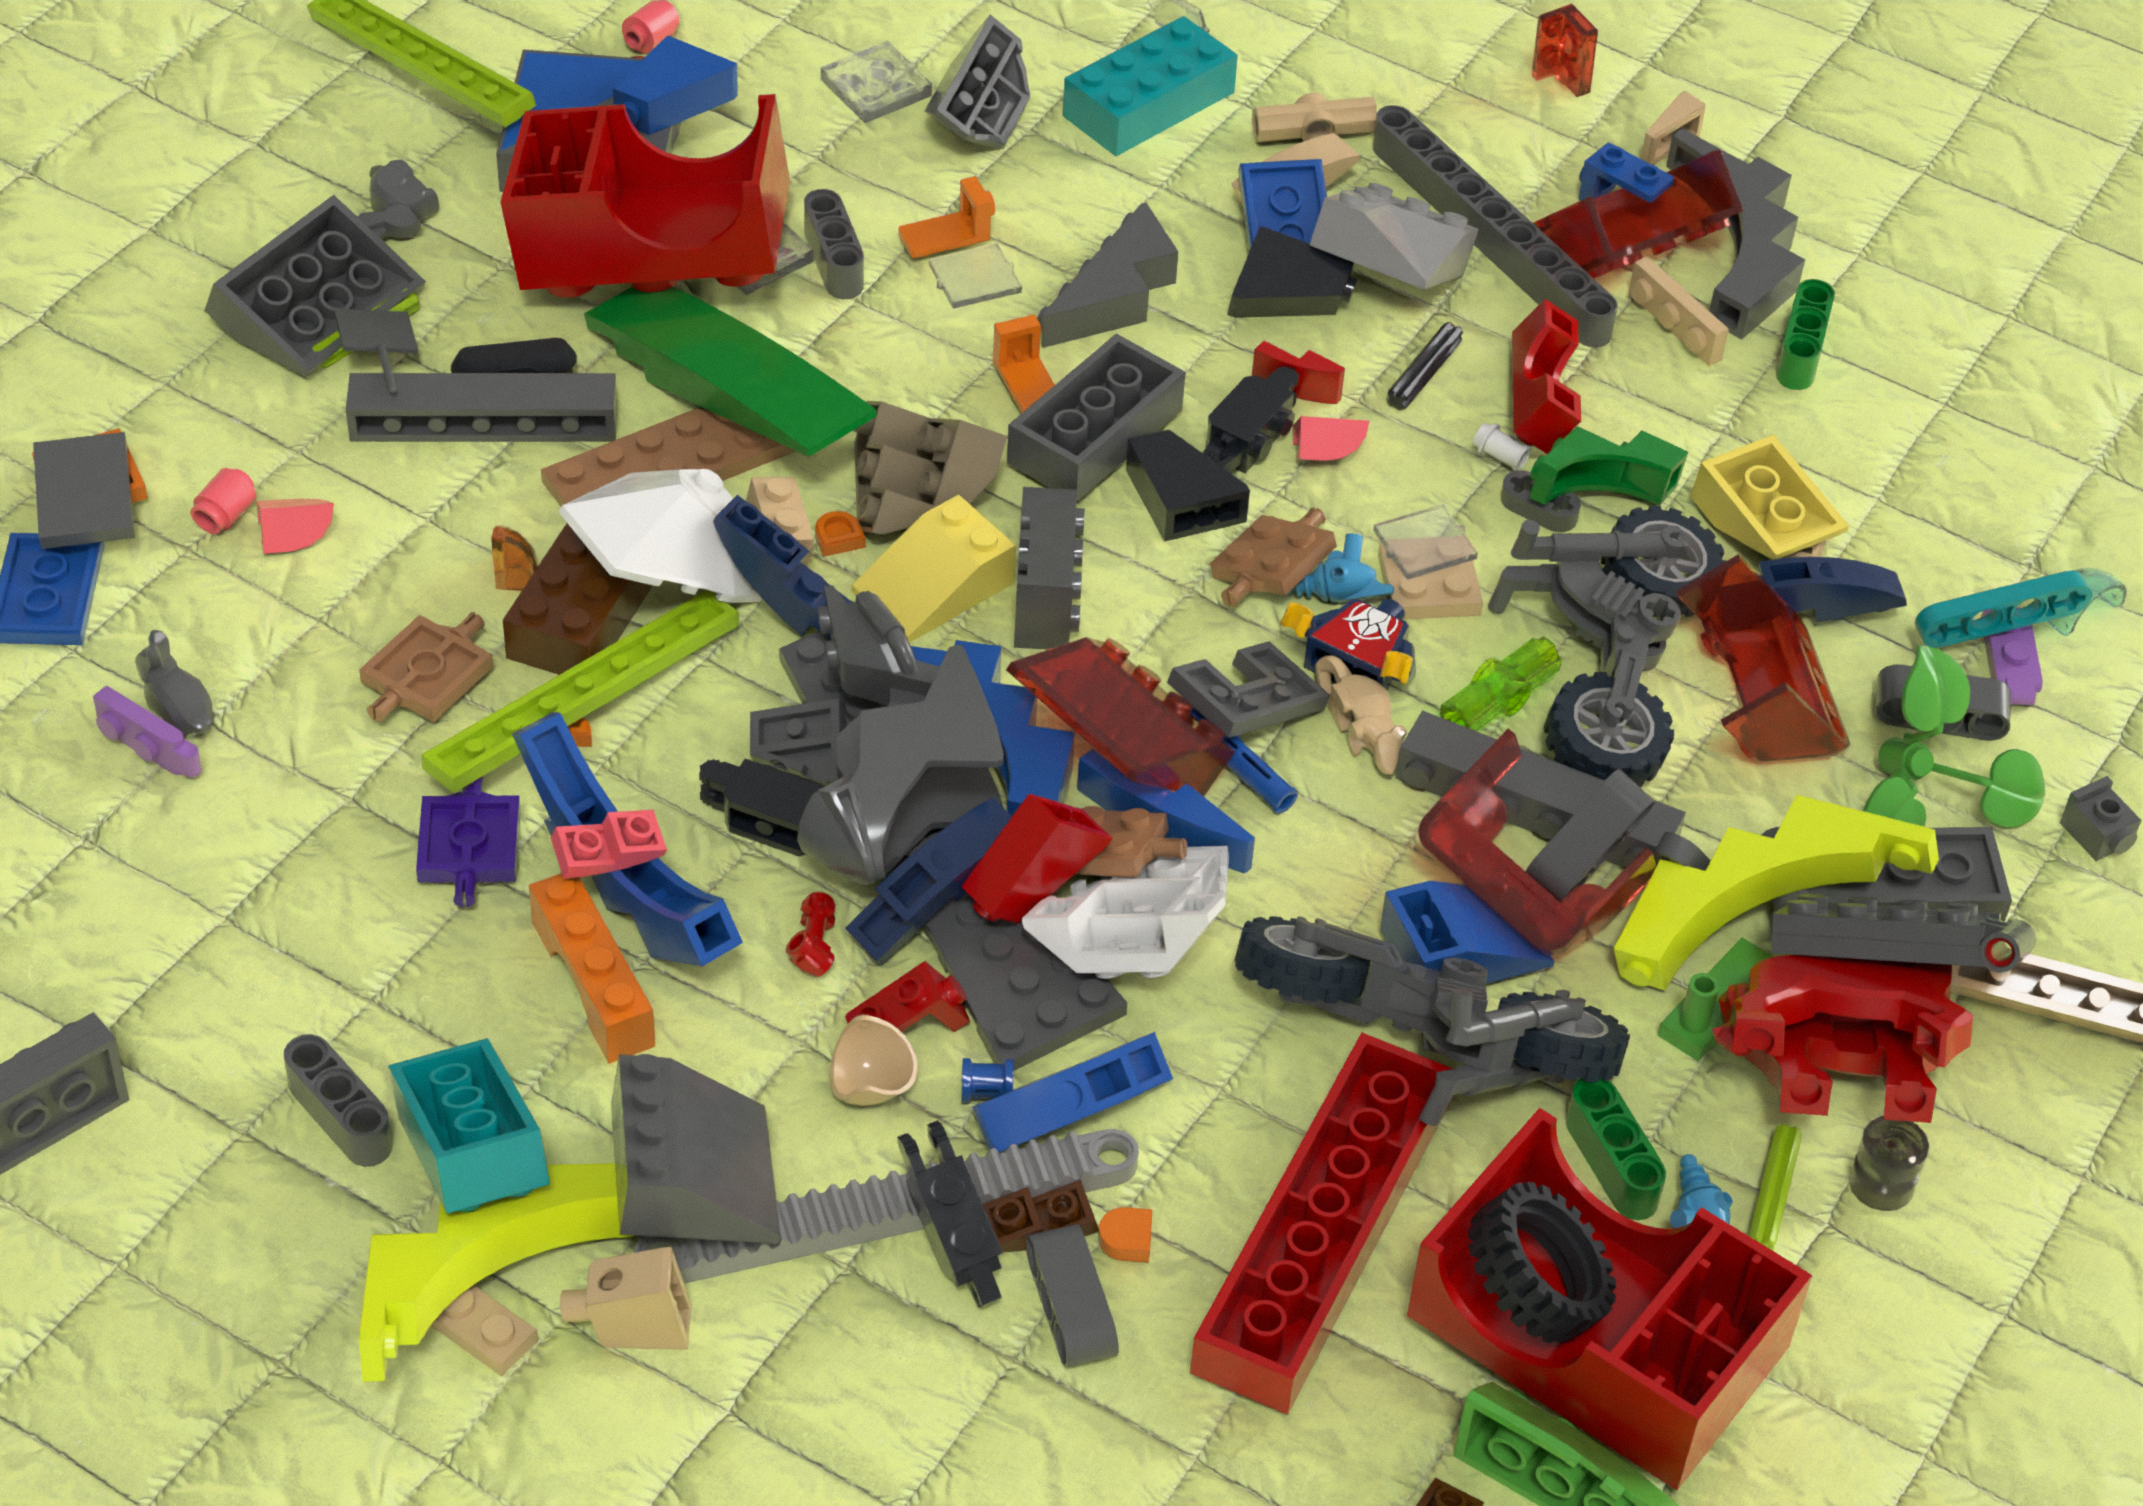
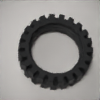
M1520 1182L1493 1198L1473 1216L1470 1222L1473 1226L1468 1231V1238L1473 1240L1469 1245L1470 1255L1479 1259L1473 1264L1477 1275H1485L1488 1279L1483 1283L1487 1293L1492 1294L1495 1292L1498 1295L1499 1299L1495 1304L1502 1312L1508 1309L1511 1310V1321L1515 1325L1521 1327L1526 1324L1527 1333L1535 1338L1541 1335L1544 1342L1553 1343L1557 1341L1558 1344L1565 1343L1591 1328L1612 1310L1611 1305L1616 1300V1294L1612 1291L1617 1286L1616 1278L1609 1275V1273L1614 1269L1611 1260L1601 1256L1606 1251L1602 1241H1594L1591 1237V1234L1595 1232L1594 1228L1589 1222L1583 1225L1579 1221L1582 1213L1575 1206L1567 1209L1566 1198L1559 1193L1552 1196L1550 1188L1544 1185L1536 1187L1534 1182H1526L1523 1185ZM1517 1227L1530 1234L1547 1250L1561 1272L1567 1288L1568 1298L1555 1291L1537 1273L1524 1253L1517 1234Z

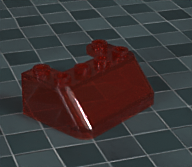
M1718 149L1668 171L1667 173L1674 177L1673 185L1653 202H1648L1622 188L1592 199V197L1585 198L1537 220L1533 224L1592 278H1596L1615 269L1635 263L1643 258L1641 252L1651 248L1653 255H1657L1677 247L1674 240L1676 238L1684 236L1686 242L1689 243L1731 226L1729 217L1744 210L1722 151Z

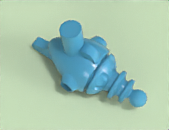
M1348 533L1345 536L1343 552L1339 550L1332 551L1328 559L1325 560V564L1320 562L1314 573L1304 577L1287 595L1296 591L1298 597H1302V593H1306L1307 597L1311 598L1312 593H1316L1324 601L1329 602L1330 599L1331 602L1338 603L1349 602L1351 599L1362 600L1393 595L1395 590L1391 584L1378 582L1376 571L1360 562L1363 536Z
M1692 1154L1682 1156L1680 1159L1682 1170L1679 1175L1681 1178L1680 1186L1683 1192L1678 1200V1209L1674 1210L1670 1216L1672 1227L1679 1228L1692 1222L1695 1214L1701 1207L1730 1224L1732 1197L1727 1192H1722L1721 1188L1717 1185L1710 1183L1709 1175L1705 1173L1703 1166L1697 1164L1695 1156Z

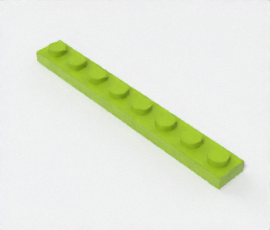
M314 0L307 5L312 19L505 128L518 121L525 111H530L537 106L531 91L366 0Z
M706 590L421 754L422 769L452 793H455L521 754L512 736L514 732L552 712L561 713L566 725H571L739 626V611L726 602L718 601L714 593Z

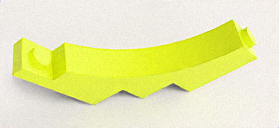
M1796 794L1774 838L1728 827L1706 871L1660 859L1614 947L1620 978H1624L1636 986H1652L1666 990L1674 975L1690 954L1711 934L1742 913L1771 899L1798 890L1822 885L1847 882H1876L1885 862L1894 864L1904 870H1918L1932 874L1939 860L1935 829Z
M615 1163L547 1165L549 1185L535 1188L531 1193L524 1196H507L483 1203L479 1208L472 1211H455L447 1214L440 1202L437 1233L372 1234L359 1332L362 1382L385 1381L387 1359L397 1358L398 1345H418L430 1325L449 1304L477 1282L503 1267L526 1257L575 1243L607 1238L634 1237V1235H622L619 1231Z

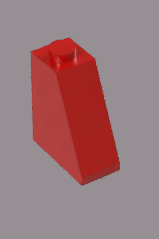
M1029 793L961 887L975 900L972 906L984 918L992 922L1002 919L1019 924L1022 918L1035 905L1058 890L1105 849L1113 838L1083 809Z

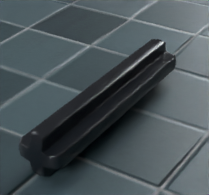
M1446 322L1440 327L1389 388L1387 403L1390 406H1395L1399 410L1409 406L1462 342L1461 335L1463 330L1460 326H1454L1451 322Z

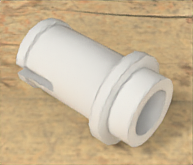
M1484 423L1473 439V446L1478 448V454L1485 455L1487 453L1512 467L1515 471L1521 470L1531 453L1530 446L1524 445L1500 431V425L1497 423L1492 425Z

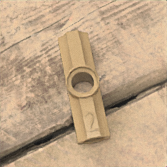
M1309 93L1298 98L1294 104L1255 107V109H1252L1253 136L1256 143L1295 139L1306 141L1331 133L1336 135L1370 133L1375 130L1377 105L1374 97L1327 101L1319 93Z

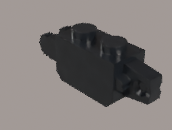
M1283 366L1275 369V372H1272L1266 379L1257 375L1244 377L1208 416V434L1203 454L1228 472L1236 469L1245 474L1257 460L1263 461L1267 457L1272 444L1280 435L1286 436L1293 426L1295 413L1292 412V407L1296 404L1297 398L1293 390L1294 387H1297L1299 373L1293 367Z
M746 758L740 767L714 759H708V761L700 765L699 780L702 781L700 800H703V804L711 805L712 808L725 813V824L730 833L798 857L806 855L802 852L797 841L799 823L813 793L825 786L816 781L806 780L780 771L773 766L763 765Z
M937 1120L927 1124L929 1141L940 1164L934 1167L925 1168L918 1145L912 1136L905 1133L897 1137L900 1152L910 1174L906 1184L941 1271L946 1278L952 1276L957 1287L967 1283L977 1308H980L1002 1298L992 1272L1002 1268L998 1255L1003 1252L963 1156L956 1157L942 1123Z

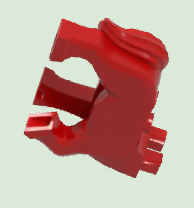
M1784 955L1758 961L1750 969L1748 983L1729 985L1728 989L1718 999L1721 1019L1724 1025L1713 1028L1712 1032L1715 1036V1041L1722 1045L1725 1050L1735 1056H1745L1749 1062L1763 1072L1767 1080L1778 1090L1780 1112L1828 1116L1833 1081L1827 1072L1819 1069L1823 1068L1844 1074L1883 1077L1886 1088L1884 1120L1931 1123L1937 1088L1927 1074L1934 1071L1937 1067L1945 1068L1955 1056L1970 1047L1973 1015L1962 1006L1950 1000L1952 965Z

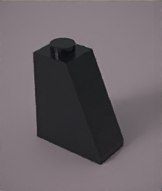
M1260 226L1232 293L1227 315L1234 318L1336 315L1341 300L1349 303L1358 280L1351 277L1354 262L1310 246L1309 243Z
M1164 430L1128 439L1126 472L1164 542L1247 522L1250 489L1247 484L1174 432Z

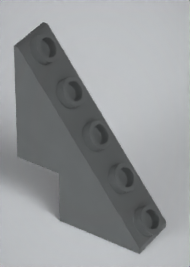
M1147 203L1140 204L1133 213H1128L1123 219L1121 227L1114 235L1107 236L1096 255L1083 263L1079 274L1070 283L1067 282L1062 286L1058 297L1049 307L1045 306L1042 308L1037 317L1041 325L1042 348L1147 322L1149 290L1176 283L1178 250Z

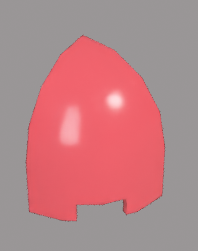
M1301 416L1292 426L1293 445L1299 446L1296 459L1328 461L1346 457L1356 451L1366 438L1370 421Z
M304 498L256 501L258 524H261V544L264 554L292 552L312 545L324 535L330 525L334 503L327 500Z

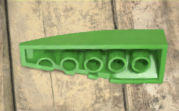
M1489 1382L1472 1389L1467 1395L1453 1456L1538 1506H1679L1636 1469L1587 1435L1578 1431L1569 1421L1560 1417H1554L1532 1405L1522 1394L1513 1390H1506L1494 1382Z

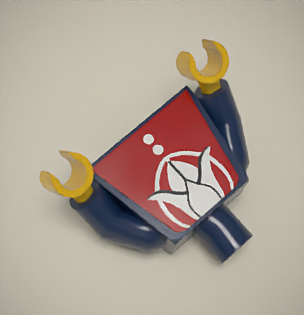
M1351 599L1340 609H1333L1315 616L1304 605L1295 602L1288 604L1280 625L1293 628L1295 635L1299 638L1307 637L1305 669L1316 673L1315 664L1324 656H1336L1345 663L1352 675L1369 677L1379 682L1386 690H1388L1392 680L1407 684L1408 681L1415 677V649L1413 644L1407 640L1409 625L1403 620L1405 616L1403 607L1395 600L1385 599L1376 608L1359 599ZM1331 673V681L1336 683L1334 674Z

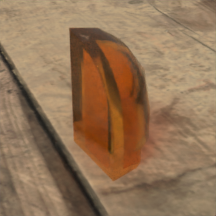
M497 524L491 536L496 589L522 591L539 566L538 557L535 549L526 537L508 526Z

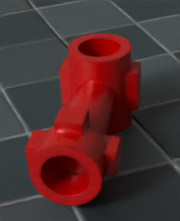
M813 892L802 901L800 910L803 914L800 923L805 926V930L796 933L786 947V953L790 956L789 960L802 971H806L814 977H820L825 974L835 959V955L830 951L831 947L823 941L825 930L834 926L836 917L833 916L836 904L830 895L823 892Z

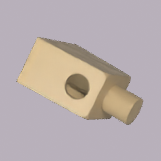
M672 1247L596 1259L589 1265L587 1289L562 1290L560 1311L563 1322L591 1321L600 1345L606 1348L688 1349L692 1304Z

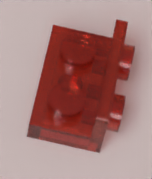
M1572 3L1541 14L1538 17L1532 77L1539 81L1556 75L1559 82L1566 85L1578 98L1591 92L1598 30Z

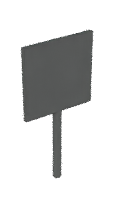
M334 309L343 350L378 352L388 391L391 394L396 393L397 387L387 352L418 353L408 312Z

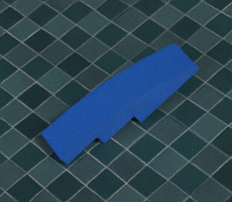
M1094 749L1079 758L1077 790L1104 810L1127 811L1129 809L1142 808L1148 812L1166 813L1169 831L1164 838H1184L1187 841V847L1228 846L1229 869L1245 874L1252 868L1255 837L1187 783L1173 793L1140 766L1125 775Z

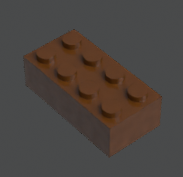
M566 523L503 619L506 659L554 674H562L617 642L653 585L611 576L569 524Z

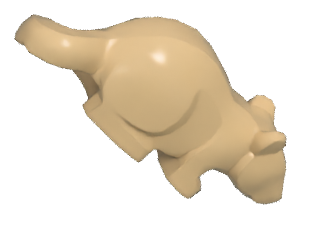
M1336 656L1322 657L1315 664L1317 683L1330 694L1327 702L1328 710L1331 711L1340 733L1348 731V747L1351 755L1358 756L1362 749H1369L1373 753L1375 763L1380 771L1384 774L1392 775L1397 767L1400 747L1407 734V730L1402 725H1394L1391 719V704L1387 690L1379 682L1369 677L1352 675L1340 658ZM1331 673L1334 674L1336 684L1331 685Z

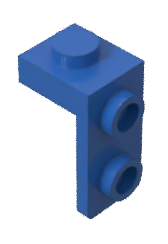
M1608 142L1584 161V166L1579 175V180L1581 181L1579 200L1593 206L1617 185L1648 202H1653L1673 185L1674 177Z

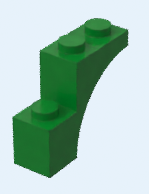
M1577 426L1564 439L1559 437L1546 456L1540 455L1537 458L1530 473V479L1534 480V484L1529 498L1546 505L1554 498L1570 492L1599 490L1635 496L1660 506L1677 488L1688 451L1643 430L1629 443L1624 441L1619 446Z

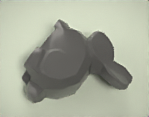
M393 160L385 166L377 165L371 167L369 171V176L371 177L369 191L373 212L361 213L358 218L381 239L386 237L400 239L416 236L421 229L420 222L427 216L434 215L439 210L436 192L432 188H426L414 176L412 168L403 160Z
M152 630L148 638L149 646L144 648L136 656L135 660L140 679L144 682V695L147 706L164 721L179 729L183 733L184 739L191 733H205L211 728L215 717L209 693L198 678L177 666L176 660L170 654L169 639L162 631Z

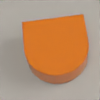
M833 511L822 515L817 520L815 538L823 557L866 548V537L859 521L853 515L843 511Z
M1120 1207L1107 1212L1099 1224L1098 1241L1103 1252L1116 1260L1149 1263L1152 1209Z

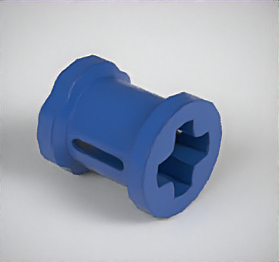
M963 1058L961 1103H969L972 1098L992 1099L1013 1090V1059H1005L1003 1064L972 1063L970 1058Z

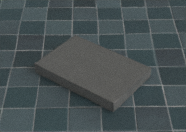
M125 432L33 442L38 532L41 549L135 538Z

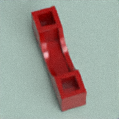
M1544 299L1512 331L1513 433L1524 444L1535 446L1548 454L1555 441L1559 437L1564 439L1582 419L1581 395L1559 382L1565 365L1579 346L1578 320Z

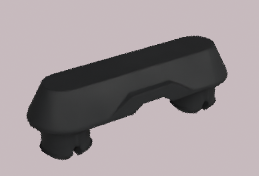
M562 338L469 346L460 349L451 363L450 370L451 373H572V367L577 362V355L572 347Z

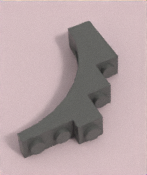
M1681 128L1672 135L1666 167L1694 185L1711 201L1726 222L1734 241L1736 261L1731 271L1714 288L1709 312L1729 329L1728 332L1742 340L1792 297L1800 284L1805 259L1789 251L1792 247L1798 216L1783 209L1792 175L1760 157H1757L1748 164Z

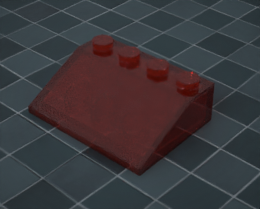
M1085 637L1009 664L1006 669L1007 672L1132 782L1173 791L1178 790L1187 783L1204 797L1235 753L1222 740L1225 734L1221 729L1205 719L1199 721L1190 713L1193 706L1186 699L1170 691L1167 693L1159 686L1162 681L1161 678L1143 665H1134L1128 659L1130 655L1129 650L1111 638H1107L1103 642Z

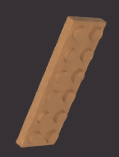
M699 407L541 469V479L544 486L560 507H562V505L629 473L709 469L724 481L796 451L703 407Z

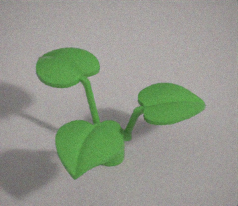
M1917 645L1915 661L1904 684L1901 706L1905 720L1911 727L1921 732L1915 734L1905 733L1903 739L1893 737L1882 744L1878 754L1879 765L1884 772L1891 774V777L1882 780L1873 789L1863 811L1925 827V807L1920 801L1914 799L1918 788L1910 779H1921L1932 771L1986 786L1987 788L1980 801V810L1985 818L1998 826L2017 827L2032 820L2039 813L2044 803L2045 783L2043 772L2037 759L2032 754L2019 749H2009L1999 754L1991 765L1990 778L1934 763V757L1925 744L1919 743V741L1941 734L1944 728L1943 723H1956L1964 717L1970 701V685L1964 670L1951 656L1930 646Z

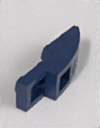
M737 494L713 520L720 539L733 562L759 596L800 635L803 636L811 626L821 632L817 607L826 606L824 586H830V584L822 576L813 572L802 563L810 551L791 534L785 532L764 516L754 505L748 503ZM839 592L847 603H853V601ZM823 634L831 640L830 634Z
M1793 557L1760 561V576L1720 583L1716 591L1725 625L1748 623L1756 619L1783 614L1790 615L1810 609L1813 610L1816 622L1840 620L1845 617L1871 612H1884L1889 609L1907 606L1906 597L1896 572L1870 563L1834 557Z
M994 797L965 813L932 837L889 874L875 888L879 895L845 929L879 964L883 965L952 896L958 901L966 893L961 886L1012 816Z

